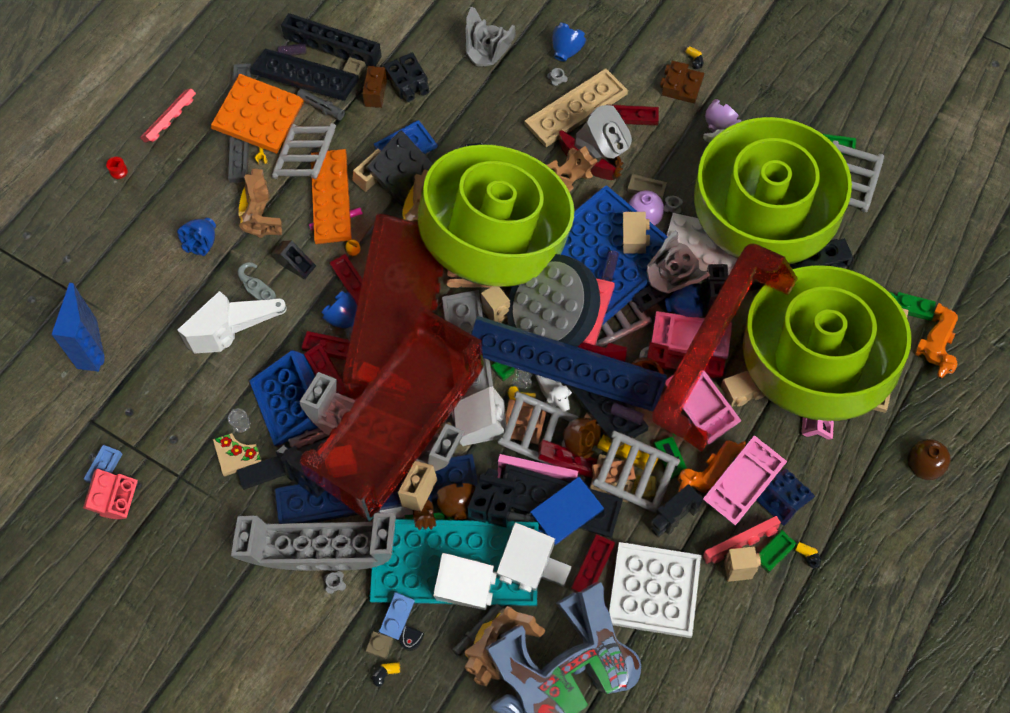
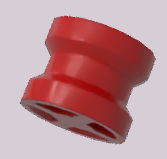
M112 157L107 161V169L113 178L121 179L127 175L128 169L122 158Z

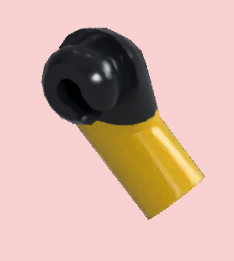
M688 47L686 54L694 58L692 62L693 69L698 70L704 65L702 53L693 47Z
M799 542L795 551L805 555L807 563L811 568H818L821 565V559L817 549Z
M400 663L380 665L372 673L371 679L375 686H382L384 678L388 674L400 673Z

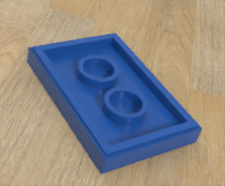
M419 120L401 129L424 154L437 148L436 142ZM399 131L374 143V148L382 150Z
M578 477L533 509L530 514L536 522H539V526L546 535L555 538L554 545H557L602 512L604 508L582 479Z

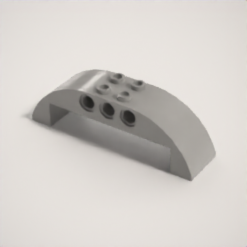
M320 372L317 373L300 400V405L309 419L334 440L345 446L351 445L355 451L410 471L414 461L433 465L435 471L446 467L464 434L463 430L445 424L439 435L336 393V379Z
M374 513L373 522L266 524L258 516H237L231 556L251 564L285 570H359L377 567L388 562L392 556L396 514Z

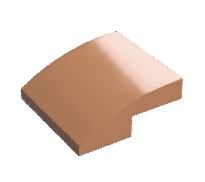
M509 399L506 424L510 418L515 400ZM523 402L511 439L523 440L534 406ZM544 410L540 412L530 443L537 445L540 443L547 413Z

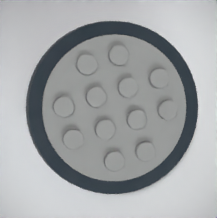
M555 254L536 278L534 277L527 283L512 287L509 296L510 307L507 312L509 326L578 347L592 331L599 314L600 290L594 274L577 259Z

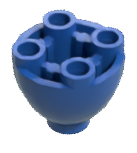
M560 23L559 26H556L552 37L555 51L554 57L559 61L566 62L568 58L577 54L586 42L585 33L579 29L573 30L565 23Z
M210 218L194 219L183 224L177 230L178 237L182 243V249L188 253L192 252L205 256L215 241V222Z
M700 283L690 284L674 291L670 297H666L667 311L686 317L701 318L704 307L703 300H700L699 295L701 293Z
M341 291L335 297L336 302L332 306L327 305L321 312L324 315L322 319L332 326L353 331L362 322L359 308L350 292L344 293Z

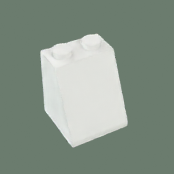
M493 386L454 403L452 418L456 428L464 431L459 442L462 446L500 439V437L503 438L507 426L504 400Z
M515 523L497 570V576H500L499 580L510 585L512 582L520 585L519 588L526 592L536 591L553 550L555 538Z
M442 553L433 596L437 601L486 610L487 605L491 606L493 593H490L491 584L495 585L497 572H494V566Z

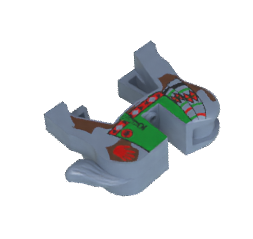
M595 582L578 593L573 592L556 602V605L583 639V643L561 653L541 670L532 662L528 655L525 643L526 631L522 625H517L500 635L501 638L485 647L500 677L516 692V697L507 694L491 704L493 711L497 713H579L588 704L571 674H579L585 669L597 690L606 694L629 690L638 682L641 674L640 659L633 650L617 640L610 613L604 603V587L601 582Z

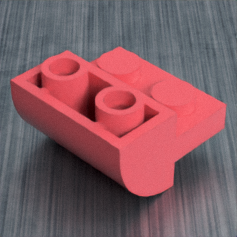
M100 469L94 470L83 508L100 513L99 516L106 518H127L138 480L121 474L114 475Z

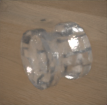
M515 368L514 374L516 376L513 378V385L519 388H530L533 374Z
M235 409L229 413L228 422L235 432L242 433L249 428L250 420L244 410Z

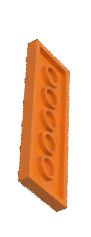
M346 149L327 151L317 179L312 178L315 244L352 239ZM319 152L311 153V155L319 154ZM311 162V169H313L315 162Z

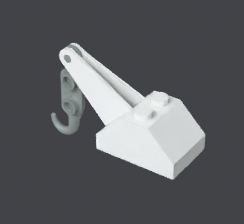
M251 262L242 264L238 269V277L244 283L247 292L257 301L229 303L228 298L219 291L178 329L186 347L194 354L221 352L232 344L235 339V333L286 312L287 307L284 300L276 299L275 292L260 279L249 277L244 273L248 267L257 268L256 264Z

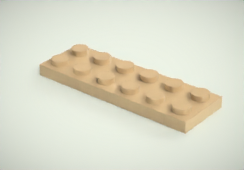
M604 69L526 119L524 125L545 147H548L559 139V131L561 129L568 134L586 122L594 109L599 106L614 104L626 96L628 90L607 69Z

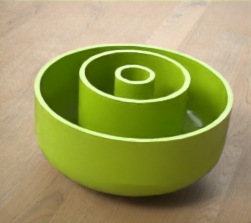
M763 117L745 120L720 132L706 147L700 160L695 183L694 203L696 214L708 237L728 254L757 265L781 266L794 264L806 260L821 251L836 234L850 201L852 192L851 174L846 160L839 149L817 130L805 124L784 118Z
M496 145L466 146L455 149L440 157L431 166L426 175L418 208L419 232L432 256L453 274L473 283L493 287L516 286L527 283L534 277L536 278L555 254L561 255L574 220V204L570 192L561 178L552 169L526 153Z
M834 266L800 267L784 272L770 280L757 293L751 304L743 338L746 368L757 388L770 401L784 410L804 418L821 421H840L855 418L868 413L880 405L897 385L911 348L909 322L897 300L872 279L860 273Z

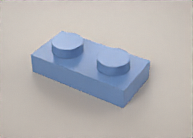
M103 445L84 480L87 483H91L94 470L96 469L112 474L122 456L121 451Z
M395 592L379 632L399 640L415 599Z

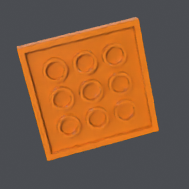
M239 74L213 120L211 129L278 153L304 101L295 94Z

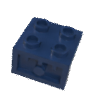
M784 469L773 478L756 500L774 517L777 516L781 524L785 526L798 510L813 500L815 495L793 473Z

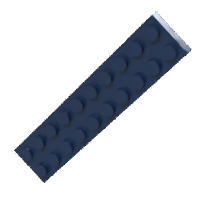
M480 316L476 317L466 352L655 412L667 379V375Z
M473 454L451 457L446 467L435 471L437 481L427 500L430 502L437 501L436 495H438V490L451 484H456V487H463V483H468L476 487L478 481ZM394 467L329 479L331 485L318 498L299 484L275 488L278 523H314L402 507L398 491L409 471Z

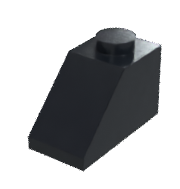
M292 240L282 241L271 253L284 268L303 279H306L316 267L312 260Z

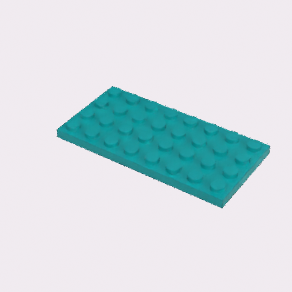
M396 519L392 556L388 562L372 568L370 602L391 603L395 592L415 599L414 604H452L437 601L433 596L442 553L494 566V572H497L514 524L518 523L538 531L539 522H508L507 528L489 524V521L484 523L480 521L436 520V526L432 530L429 527L426 530L423 527L419 530L415 527L414 520ZM500 576L496 577L495 585L491 584L490 593H493L491 605L537 606V590L526 592L520 589V585L512 582L510 585L500 581Z

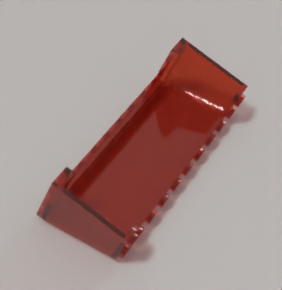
M377 213L343 374V383L348 398L368 406L418 412L419 405L424 402L423 387L420 383L421 379L425 378L426 368H423L424 362L428 361L429 350L426 349L427 344H431L432 333L429 332L430 327H434L435 316H433V310H437L438 299H436V294L440 293L441 283L438 282L439 277H443L444 267L426 248L417 222Z
M749 244L743 249L652 413V419L657 428L701 452L711 434L690 423V420L680 414L752 282L755 280L789 296L798 280L784 256L757 244Z
M422 306L410 318L411 333L408 337L405 336L402 339L397 351L391 353L389 361L378 370L376 378L367 384L362 396L356 398L353 407L343 415L337 428L334 427L331 430L326 442L322 443L317 451L314 449L305 451L300 459V465L308 478L368 521L372 520L374 513H378L412 467L414 461L418 459L478 378L484 366L482 341Z

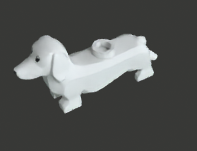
M536 375L541 391L547 399L546 403L554 407L558 406L563 412L570 410L568 396L572 392L567 386H562L561 382Z

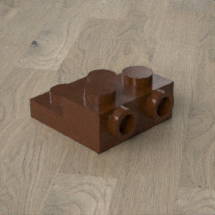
M672 60L671 65L667 64L666 78L661 80L662 96L695 104L705 73L688 69L689 64Z

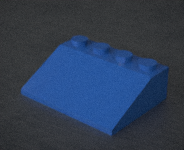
M69 283L52 336L77 369L99 372L100 366L104 363L105 356L97 319L75 285Z
M294 350L249 380L274 446L288 442V439L304 434L306 430L311 431L318 428L309 419L300 405V400L315 376L305 355Z

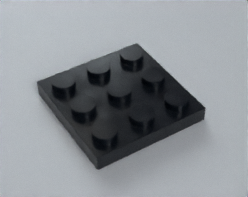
M400 130L365 168L403 207L414 185L415 175H422L423 170L429 171L433 163Z

